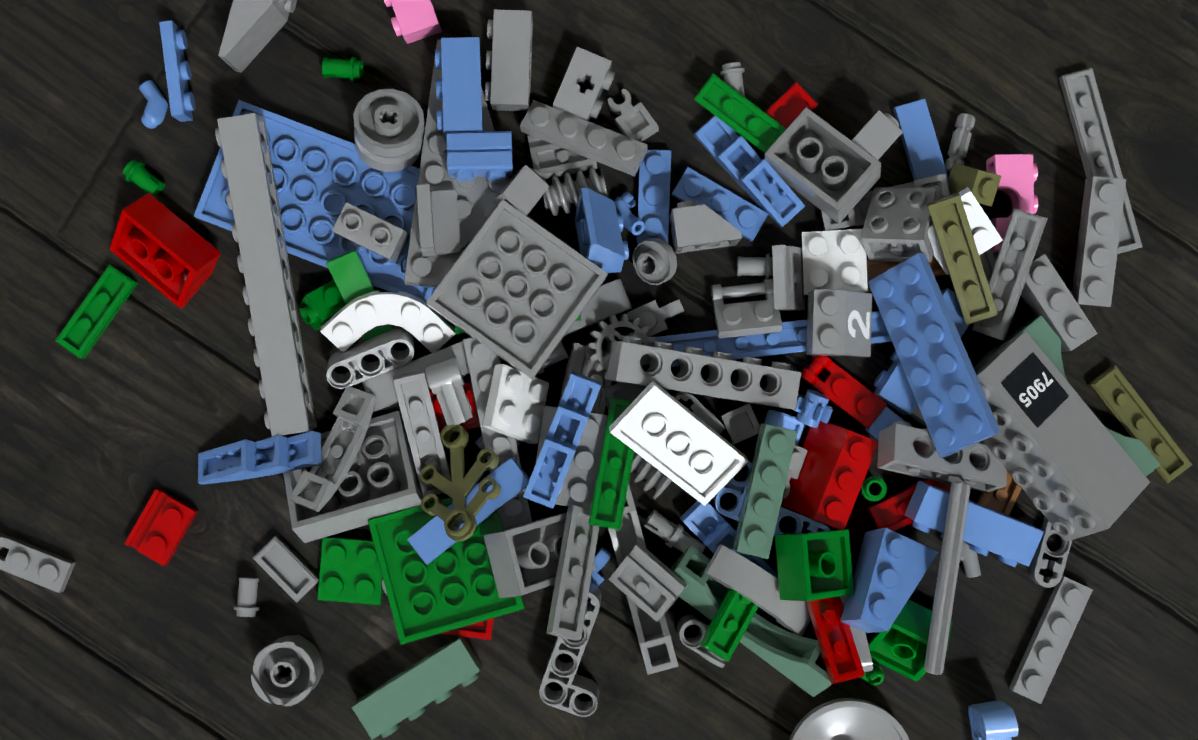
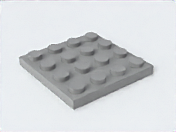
M502 199L427 300L426 304L533 380L607 278L608 273Z

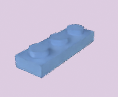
M172 20L159 22L171 116L180 122L192 121V111L196 109L193 93L189 92L188 80L192 78V72L189 62L185 61L184 49L188 48L187 36L185 31L181 30Z
M648 150L639 167L637 218L644 222L645 229L640 235H637V244L650 238H660L668 243L671 150Z
M689 167L685 170L671 195L682 202L696 201L697 205L705 204L741 231L742 237L750 242L754 240L768 216V213Z

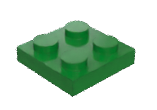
M333 536L324 537L322 540L317 600L381 605L383 577L373 540Z

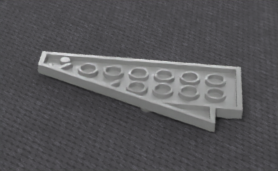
M437 39L436 50L441 49V40ZM435 60L417 185L430 184L431 191H457L461 252L459 254L422 256L416 191L404 283L405 285L437 288L497 208L498 204L494 201V198L509 181V177L506 176V180L499 182L489 181L487 177H474V180L471 182H457L455 177L448 176L447 141L444 138V131L437 129V111H443V99L437 100L436 80H442V69H436ZM481 87L483 132L495 131Z

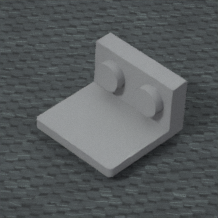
M877 187L873 190L860 238L869 261L903 262L917 253H925L928 262L932 261L934 251L927 234L931 216L927 203L936 200L937 191L935 188Z

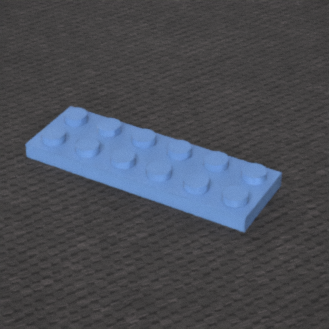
M917 253L868 281L939 457H947L1001 433L925 253Z

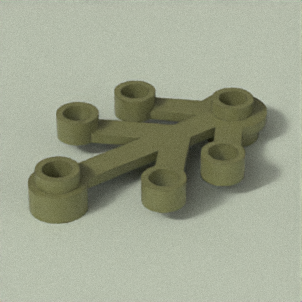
M457 424L446 425L440 434L441 442L450 449L452 482L443 477L441 471L433 465H427L421 470L420 479L430 487L435 486L452 498V511L443 506V501L435 494H427L421 501V508L429 515H436L442 519L448 537L454 541L461 542L472 536L477 525L475 516L488 499L493 500L499 496L501 485L491 477L484 478L479 484V491L467 505V495L486 470L490 471L497 467L499 457L489 448L481 450L477 455V461L465 476L464 448L469 442V435L465 428ZM491 456V459L485 463L486 458ZM434 472L432 478L428 479L429 475ZM493 485L492 490L487 492V488ZM435 501L434 506L429 509L430 504Z

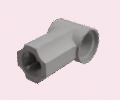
M456 357L425 367L432 393L437 395L447 425H457L472 418V409L463 387L464 379Z

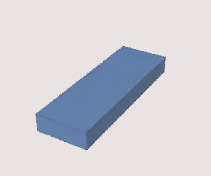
M922 99L895 107L893 112L895 119L899 123V128L903 131L901 139L913 179L917 180L946 173L948 181V174L926 100Z

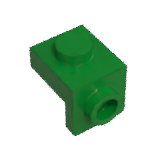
M332 280L305 295L299 304L300 315L306 324L311 325L317 331L346 304L335 281Z

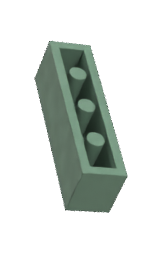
M761 423L733 544L736 552L769 559L798 431Z
M458 636L358 699L352 706V709L372 740L380 734L383 738H386L399 729L398 723L408 718L409 721L418 718L426 711L424 706L432 701L439 704L453 694L451 689L457 685L462 684L463 687H466L479 678L477 673L481 670L482 663L467 639L463 636Z

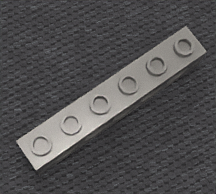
M624 336L623 342L612 341L606 380L648 386L654 381L660 387L667 390L796 410L801 372L791 371V364L772 362L771 367L762 366V359L743 357L742 362L733 361V354L714 352L713 357L703 355V349L684 347V352L674 351L673 344L654 341L653 347L642 345L643 339ZM646 354L650 358V366L646 371H643L640 366V360ZM675 359L680 364V371L676 376L671 372V364ZM704 365H707L710 374L707 380L704 381L701 377V369ZM734 370L739 375L738 382L735 385L731 383V374ZM763 375L767 378V386L764 390L760 387V380Z

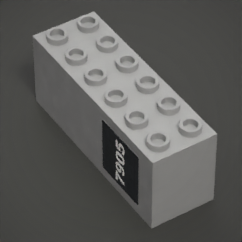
M1024 331L989 350L973 365L1001 432L983 441L990 448L995 458L1012 475L1014 481L1030 497L1035 507L1043 513L1055 531L1066 542L1109 529L1146 488L1150 481L1027 331Z

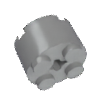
M290 635L276 639L261 650L254 660L251 682L255 692L262 700L270 704L292 706L299 703L317 686L324 672L321 655L315 645L303 636ZM290 667L292 672L285 674L283 669Z

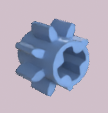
M810 389L807 390L805 396L798 394L796 410H793L798 412L795 419L814 428L818 427L820 421L827 424L833 411L832 407L827 405L830 398Z

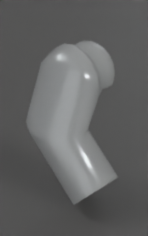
M963 541L960 561L963 562L965 577L981 576L977 552L969 549L970 543Z

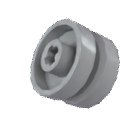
M379 89L365 95L357 103L353 113L355 150L359 157L371 168L383 172L401 171L412 166L420 158L424 140V114L419 103L406 92L395 89Z

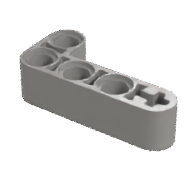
M590 583L588 597L591 598V601L586 608L583 625L584 632L582 633L581 640L574 641L557 637L539 690L540 698L547 705L580 717L590 716L596 711L600 692L595 681L576 674L597 618L602 598L600 589L593 583ZM568 654L573 658V661L569 663L559 660L558 655ZM556 682L561 685L562 689L554 691L547 684ZM586 693L591 696L592 700L587 702L581 701L577 695Z

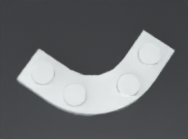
M373 291L363 294L341 308L320 330L343 353L363 334L380 325L390 324L404 328L431 353L439 350L456 334L455 329L439 313L430 308L424 300L401 291L399 293Z

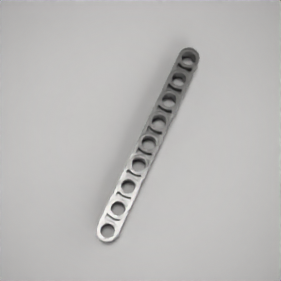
M621 279L599 287L581 312V321H575L565 336L596 324L599 321L606 320L610 315L616 316L632 309ZM459 342L363 381L362 385L365 392L376 397L373 412L398 403L393 376L425 370L427 366L455 357L460 366L462 376L470 374L464 342Z

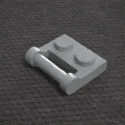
M773 278L764 279L762 283L727 287H721V284L711 285V296L719 339L782 331L779 309H774ZM765 295L766 299L725 305L723 303V299Z

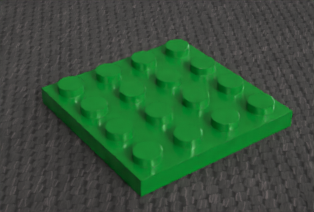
M451 497L441 499L445 507L453 503ZM435 501L430 504L429 509L434 506ZM420 505L368 520L400 645L525 609L522 596L499 598L483 536L503 530L498 511L480 523L471 537L465 541L456 542L428 565L425 564L407 539L436 517V515H429L422 510Z

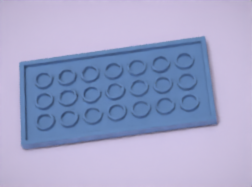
M239 100L233 116L257 113L265 118L287 253L328 268L327 260L356 248L373 286L389 292H406L427 302L435 288L405 285L404 283L419 168L410 166L396 172H383L373 169L361 160L355 150L354 143ZM220 147L193 217L232 231V224L235 223L233 210L231 211L227 204L226 193L229 191L228 179L224 178L221 170V160H224L222 147ZM346 202L403 229L409 234L396 263L332 232Z

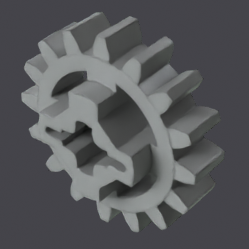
M621 314L620 321H618L615 315H610L609 324L599 321L598 326L601 330L599 332H590L595 341L594 343H587L586 347L593 349L594 353L587 358L588 360L597 361L593 368L594 371L605 370L603 374L604 379H607L612 341L623 342L624 335H620L614 328L625 327L632 330L625 336L643 339L642 345L649 346V343L656 340L655 337L646 336L650 328L648 325L638 326L640 318L634 317L629 322L628 314ZM603 339L606 341V352L602 354ZM646 354L640 360L641 368L643 365L650 366V359H648Z

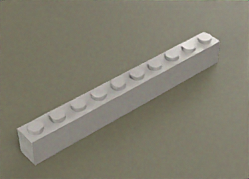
M257 113L217 119L219 128L215 129V136L218 145L223 150L224 160H221V170L224 178L228 179L229 191L226 193V199L229 209L233 210L235 223L232 224V234L234 240L239 243L240 255L237 257L239 271L242 274L244 273L246 286L243 287V298L246 305L250 307L251 317L248 319V328L251 336H255L257 349H254L253 356L255 365L260 367L262 380L259 381V391L261 397L265 398L267 411L264 413L265 425L267 429L271 430L272 437L307 432L317 426L265 118Z

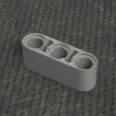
M397 328L350 346L344 353L341 350L335 352L328 359L327 381L334 388L344 389L406 365L414 357V339L412 334L403 328ZM398 342L405 343L408 346L403 351H397L392 348ZM373 354L379 359L375 362H367L363 357ZM345 366L349 372L338 374L334 371V368Z

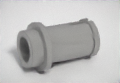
M740 62L722 65L723 71L720 72V76H724V82L745 97L742 77L745 68H741Z
M766 254L765 257L737 256V276H765V279H769V276H773L772 257L769 254Z
M239 577L237 606H233V609L236 610V616L255 617L256 611L259 610V607L256 606L259 578Z

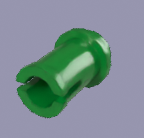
M351 57V60L323 58L322 74L324 78H350L351 82H356L357 79L363 78V61L357 60V57Z
M132 160L122 172L126 176L125 180L127 182L135 183L146 194L150 193L154 198L165 187V183L149 172L142 161Z
M870 476L865 477L859 492L869 501H879L885 496L887 487L884 480L880 477ZM873 483L874 489L872 492H869V487Z

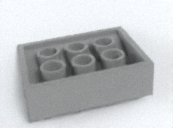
M400 411L370 420L366 435L351 468L336 492L319 512L289 500L303 471L310 473L313 466L283 473L292 530L304 543L368 525V520L420 506L423 499ZM330 431L321 433V449Z

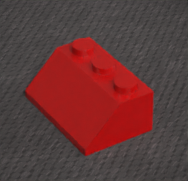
M150 193L122 210L109 249L180 309L189 302L210 277L221 255L211 243L202 238L187 223L178 218Z
M820 421L817 428L810 427L802 448L808 451L798 479L790 478V493L786 499L782 498L781 506L839 530H844L878 446V441Z

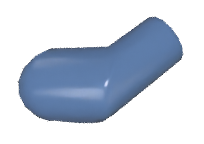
M149 80L139 87V90L148 101L141 121L144 126L153 129L163 122L168 109V103L154 82Z
M625 192L621 197L617 196L615 199L616 211L622 214L623 227L634 235H640L645 229V224L630 211L636 205V201L629 192Z

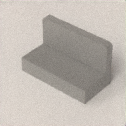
M430 184L416 185L422 256L459 254L461 252L457 191H431Z

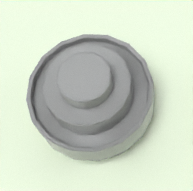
M650 238L639 243L634 249L632 257L633 267L637 275L646 283L659 285L670 280L675 274L677 268L676 255L673 248L666 241L660 238Z

